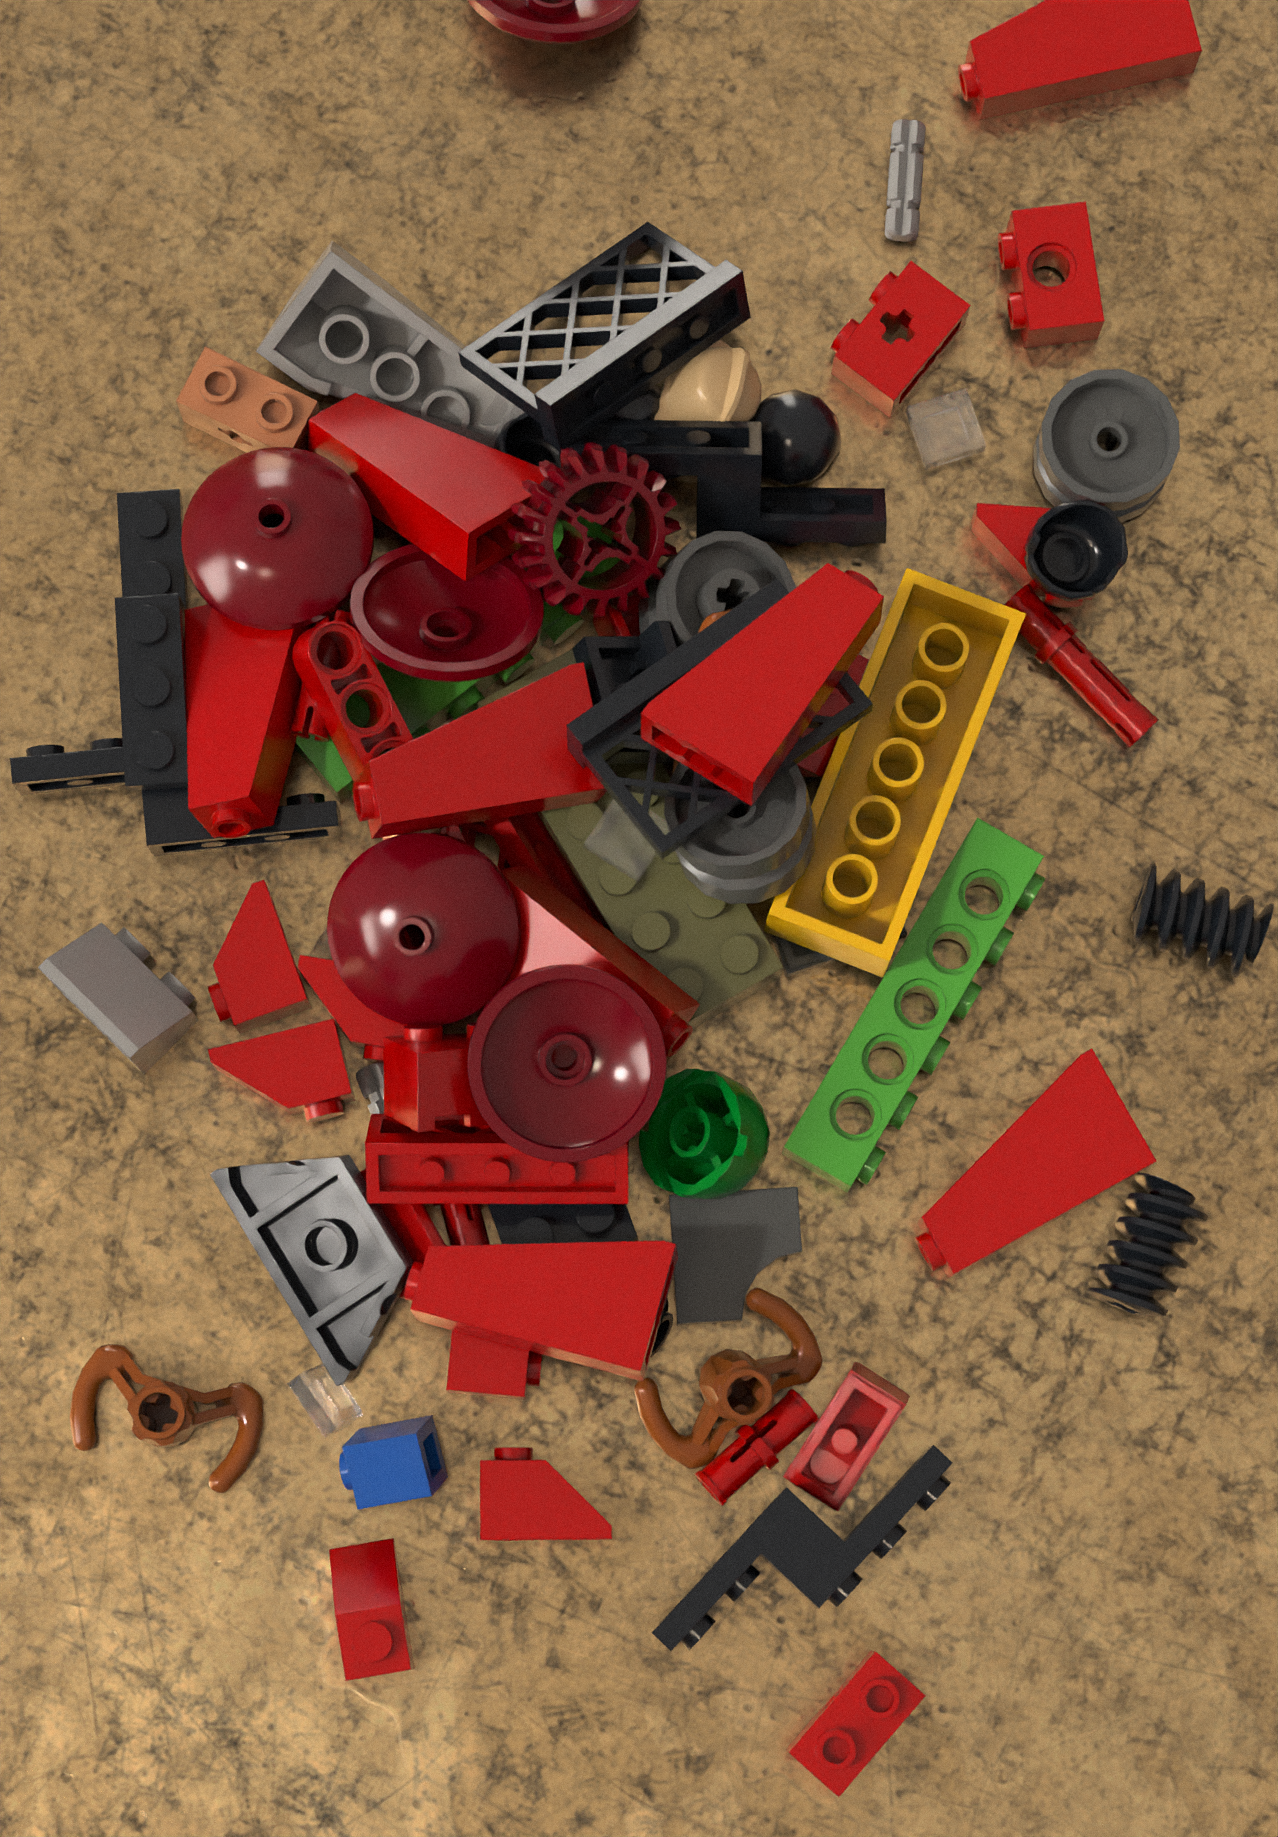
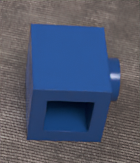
M433 1415L360 1428L342 1446L343 1452H341L339 1458L342 1482L347 1490H353L357 1509L430 1497L448 1478Z

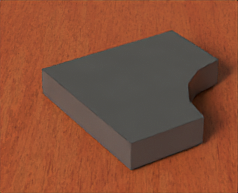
M798 1187L739 1190L722 1199H688L677 1194L669 1195L672 1243L676 1244L678 1251V1260L674 1271L677 1325L742 1321L745 1295L757 1274L777 1259L802 1252Z

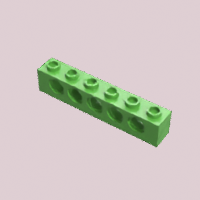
M977 817L782 1150V1155L847 1193L855 1179L865 1185L869 1183L886 1151L875 1146L887 1124L898 1130L901 1128L918 1099V1096L908 1091V1088L920 1069L932 1075L950 1044V1041L940 1036L952 1014L964 1020L982 989L980 985L972 981L983 960L995 966L1014 932L1004 927L1012 910L1016 905L1027 911L1046 878L1035 872L1044 857L1042 854ZM975 885L989 887L998 898V909L990 914H978L972 911L965 901V891ZM943 939H952L959 942L967 954L966 964L957 969L942 967L934 958L933 945ZM912 993H920L927 996L935 1007L934 1019L925 1024L910 1022L901 1011V1000ZM882 1047L895 1050L902 1058L903 1072L893 1079H883L876 1076L869 1067V1054L875 1049ZM848 1102L860 1103L867 1108L871 1115V1127L862 1134H849L839 1127L836 1120V1110Z

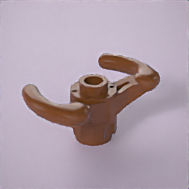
M754 1288L746 1295V1304L750 1310L770 1319L784 1331L792 1342L790 1353L788 1355L755 1360L744 1351L725 1349L710 1356L700 1372L699 1388L705 1401L691 1434L685 1436L679 1434L672 1426L662 1408L658 1386L653 1379L644 1378V1382L638 1381L635 1384L634 1391L639 1416L650 1437L666 1455L691 1469L707 1465L715 1458L719 1447L731 1429L739 1424H752L755 1422V1419L762 1416L767 1410H770L775 1400L774 1395L780 1389L808 1383L817 1375L822 1366L823 1358L816 1337L803 1316L784 1299L761 1288Z
M107 1344L97 1348L82 1368L72 1392L69 1416L74 1447L78 1450L88 1451L96 1443L94 1424L96 1397L101 1384L105 1380L112 1379L128 1401L127 1410L133 1418L132 1432L140 1440L157 1447H174L189 1439L196 1426L234 1416L238 1420L239 1426L235 1441L226 1458L210 1474L209 1486L217 1493H225L246 1472L258 1449L263 1428V1399L260 1393L244 1382L231 1383L226 1388L203 1393L179 1386L173 1382L145 1375L135 1363L132 1352L125 1346L118 1344ZM132 1379L135 1383L144 1386L138 1393L129 1383ZM195 1402L205 1405L215 1403L216 1408L198 1412Z

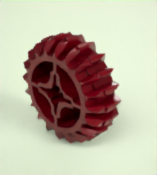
M594 442L585 443L581 456L577 451L569 447L561 449V468H558L548 460L539 462L540 472L545 478L540 484L529 479L522 481L523 489L532 496L528 505L521 502L511 505L512 512L524 519L523 525L515 526L507 531L511 540L524 544L511 557L517 566L529 568L523 577V581L533 590L542 588L541 595L543 601L551 606L562 602L563 610L575 616L579 615L585 607L592 616L604 617L608 603L619 612L628 611L629 592L640 599L650 598L648 587L644 581L649 576L657 580L665 576L664 569L657 565L661 555L668 558L678 555L676 547L665 542L667 535L674 534L682 529L677 520L665 516L678 503L674 496L666 492L660 493L667 481L662 474L656 471L647 472L649 467L648 460L637 454L628 458L627 450L613 444L609 446L604 453L602 446ZM608 482L603 490L597 488L594 494L584 502L572 503L568 501L572 495L588 485ZM631 501L635 511V530L632 541L626 533V522L633 511L629 506ZM580 516L591 523L595 521L601 525L600 532L611 538V543L609 544L598 537L594 539L587 535L588 528L579 523L577 517ZM556 519L561 522L563 527V539L556 550L560 554L558 559H556L553 549V530ZM617 557L620 559L612 568L601 574L581 578L586 570L592 572L606 558Z

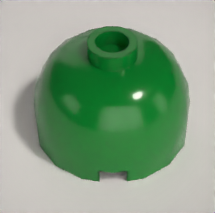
M685 1069L665 1080L661 1097L649 1120L648 1131L640 1130L638 1144L643 1167L658 1187L688 1199H722L746 1187L760 1172L768 1154L770 1130L766 1113L750 1088L723 1073L701 1069Z

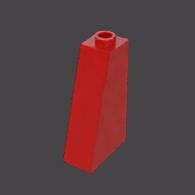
M1044 0L970 40L965 64L958 65V77L964 100L966 102L975 101L979 120L1194 73L1202 49L1189 0Z
M353 393L331 407L321 410L317 415L309 419L308 451L321 455L341 467L359 486L372 515L465 582L524 546V544L511 540L507 532L515 526L524 524V519L512 512L511 505L519 502L528 505L532 495L525 492L522 487V481L529 479L540 484L545 479L540 472V467L357 393Z
M827 563L650 701L641 713V739L748 805L753 806L880 624L884 596L878 593L877 587L864 575L853 570H846L844 573Z
M207 604L184 610L188 810L213 838H238L248 834L250 830L274 825L297 738L296 735L289 732L302 683L300 677L297 676L292 659L293 646L301 634L315 626V622L286 630L257 629L234 622Z
M584 662L568 665L370 760L359 775L360 782L353 783V801L358 820L360 822L368 821L371 839L598 802L607 790L588 766L583 769L567 749L566 725L593 707Z
M523 864L501 869L500 871L507 879L514 893L521 923L518 956L504 986L524 973L549 965L577 964L603 970L624 981L642 997L658 1022L665 1044L666 1056L670 1058L684 1046L693 1031V1027L688 1022L700 1006V1003L529 866Z
M1093 1049L1081 1054L917 1222L922 1234L914 1239L924 1260L933 1272L942 1267L948 1279L1137 1175V1173L1144 1171L1156 1162L1154 1155Z
M663 1240L429 1246L424 1263L414 1261L410 1269L404 1299L412 1301L410 1310L417 1321L644 1382L678 1260V1251L675 1243Z

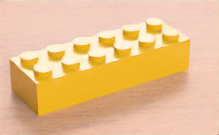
M906 568L859 686L873 703L872 711L839 735L811 805L816 824L815 852L804 875L784 893L775 896L767 916L765 932L882 978L884 977L1026 613Z

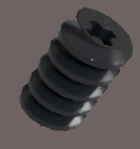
M1152 862L1145 875L1131 918V922H1134V942L1140 944L1150 931L1154 929L1158 931V950L1165 952L1176 938L1182 939V959L1188 961L1200 946L1206 947L1207 967L1213 969L1226 954L1231 956V976L1237 978L1249 963H1254L1266 936L1274 904L1266 905L1261 913L1254 917V900L1251 896L1245 895L1233 909H1230V892L1228 888H1218L1207 901L1205 900L1204 880L1196 878L1184 892H1181L1180 872L1174 869L1171 870L1161 883L1158 884L1157 866Z
M1137 1173L1135 1177L1137 1183L1148 1193H1130L1125 1203L1138 1217H1119L1115 1223L1117 1230L1128 1241L1109 1240L1105 1247L1107 1254L1118 1265L1099 1264L1094 1273L1108 1288H1088L1086 1292L1108 1305L1137 1316H1166L1168 1310L1154 1298L1156 1291L1176 1293L1178 1286L1164 1274L1165 1269H1186L1188 1262L1174 1248L1176 1244L1196 1245L1198 1238L1184 1227L1186 1220L1206 1222L1208 1215L1194 1203L1196 1198L1187 1190L1157 1176Z

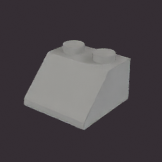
M101 922L48 957L38 968L85 1017L145 1074L199 1021L188 1008L196 998L169 971L159 979L143 963L150 955V952L126 928L123 927L114 935Z

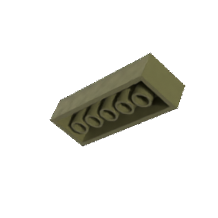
M573 650L567 651L478 702V708L568 665L575 664ZM648 763L608 764L618 777L646 780ZM657 763L654 782L669 783L670 776L662 763ZM608 791L595 803L536 812L603 926L700 1003V1006L688 1022L693 1029L781 978L783 965L745 903L729 904L701 892L686 878L676 852L674 851L664 859H661ZM631 792L642 806L644 794ZM652 795L649 816L666 835L669 833L664 817L665 797Z

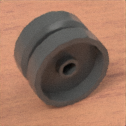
M1123 369L1093 370L1071 379L1051 399L1033 447L1034 475L1045 498L1053 506H1058L1065 502L1089 499L1110 508L1121 523L1141 515L1159 497L1180 449L1179 421L1168 397L1148 379ZM1098 444H1105V450L1101 449Z
M714 531L692 540L677 553L678 555L666 560L660 566L664 569L665 574L662 579L657 580L650 577L646 581L650 598L640 599L639 630L642 633L654 621H668L675 644L679 647L698 634L702 622L711 613L734 609L775 579H778L789 593L796 588V584L786 562L766 542L743 532Z
M679 763L671 776L669 784L692 786L695 771ZM794 765L787 772L768 784L753 806L745 802L741 803L675 850L686 878L705 895L729 904L759 903L784 893L804 875L815 852L816 824L810 807L807 786L798 765ZM702 776L700 788L726 791ZM665 797L664 817L669 832L688 819L690 800ZM698 801L697 812L710 803Z

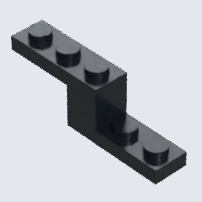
M607 419L570 445V448L577 451L581 456L585 443L594 442L602 446L604 453L609 446L615 444L627 450L628 458L637 454L648 460L649 467L647 472L656 471L662 474L665 479H674L679 476H697L696 539L714 531H738L764 542H776L785 546H796L805 542L839 543L849 547L863 546L867 543H886L885 488L761 487V422Z
M180 489L117 493L122 597L115 598L125 787L127 791L188 787L184 610L189 608L187 574L181 544L183 525L182 494Z
M122 738L95 740L89 743L90 750L66 753L62 745L30 747L26 749L27 757L10 758L12 784L20 795L125 785ZM188 787L142 790L146 844L153 856L343 837L341 815L336 800L325 802L324 794L305 793L287 797V806H278L274 825L250 830L248 834L238 838H213L188 810Z
M934 1445L928 1447L844 1540L787 1487L784 1488L651 1633L670 1651L679 1642L690 1650L716 1622L707 1612L724 1593L735 1601L759 1576L760 1572L752 1565L759 1555L815 1608H820L827 1600L837 1608L862 1581V1578L854 1571L871 1552L879 1559H882L907 1532L898 1523L915 1504L926 1511L951 1484L943 1473L953 1462Z

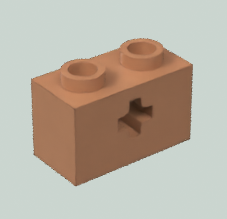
M206 346L176 400L185 423L247 453L272 447H290L308 451L309 419L320 412L317 400Z

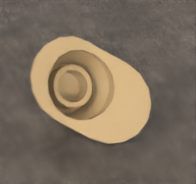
M721 339L665 378L660 393L659 410L653 420L749 421L755 416L761 402L762 389L758 372L749 360L750 352L740 347L731 348ZM697 476L677 477L679 480L697 483Z

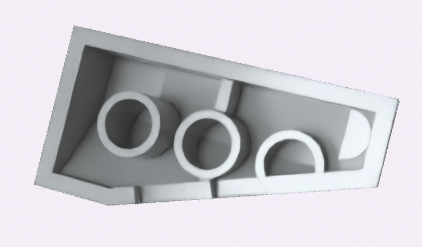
M331 241L296 288L256 349L258 354L307 390L326 396L329 394L341 399L357 393L493 448L502 426L511 419L525 413L461 366L458 352L467 347L381 276L334 241Z

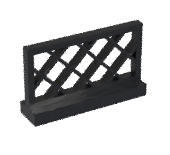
M646 222L459 351L461 366L539 422L542 427L544 440L561 452V449H565L750 319L743 271L727 260L716 267L651 223ZM648 248L662 256V263L629 265L630 260ZM696 280L681 292H669L670 281ZM660 282L658 293L626 295L627 283ZM616 284L614 296L582 297V294L594 285ZM651 312L633 325H622L623 314ZM612 314L611 326L578 328L580 316ZM568 317L567 329L535 330V326L546 318ZM603 345L586 358L574 359L576 347ZM564 348L563 360L531 361L532 349ZM520 350L519 362L491 363L487 360L499 351ZM555 379L535 394L527 389L528 380Z
M778 579L769 583L566 725L568 751L583 769L588 766L661 859L667 857L744 801L727 791L700 788L702 776L697 772H694L692 786L654 782L658 752L663 751L641 739V713L650 701L789 594ZM847 672L835 688L839 690L850 705L833 717L816 715L807 727L814 728V730L802 739L801 737L799 738L768 784L872 711L873 703ZM623 747L650 751L646 780L618 777L605 760ZM631 792L644 794L642 806ZM652 795L690 800L688 819L664 835L649 816ZM698 801L710 803L697 812Z

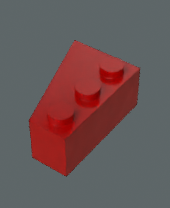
M476 1022L467 1023V1033L443 1034L442 1025L412 1024L404 1026V1036L384 1037L385 1115L416 1132L435 1131V1121L464 1120V1126L468 1127L487 1125L473 1098L467 1071L469 1042ZM567 1045L559 1046L552 1053V1062L558 1067H567L574 1062L576 1051Z

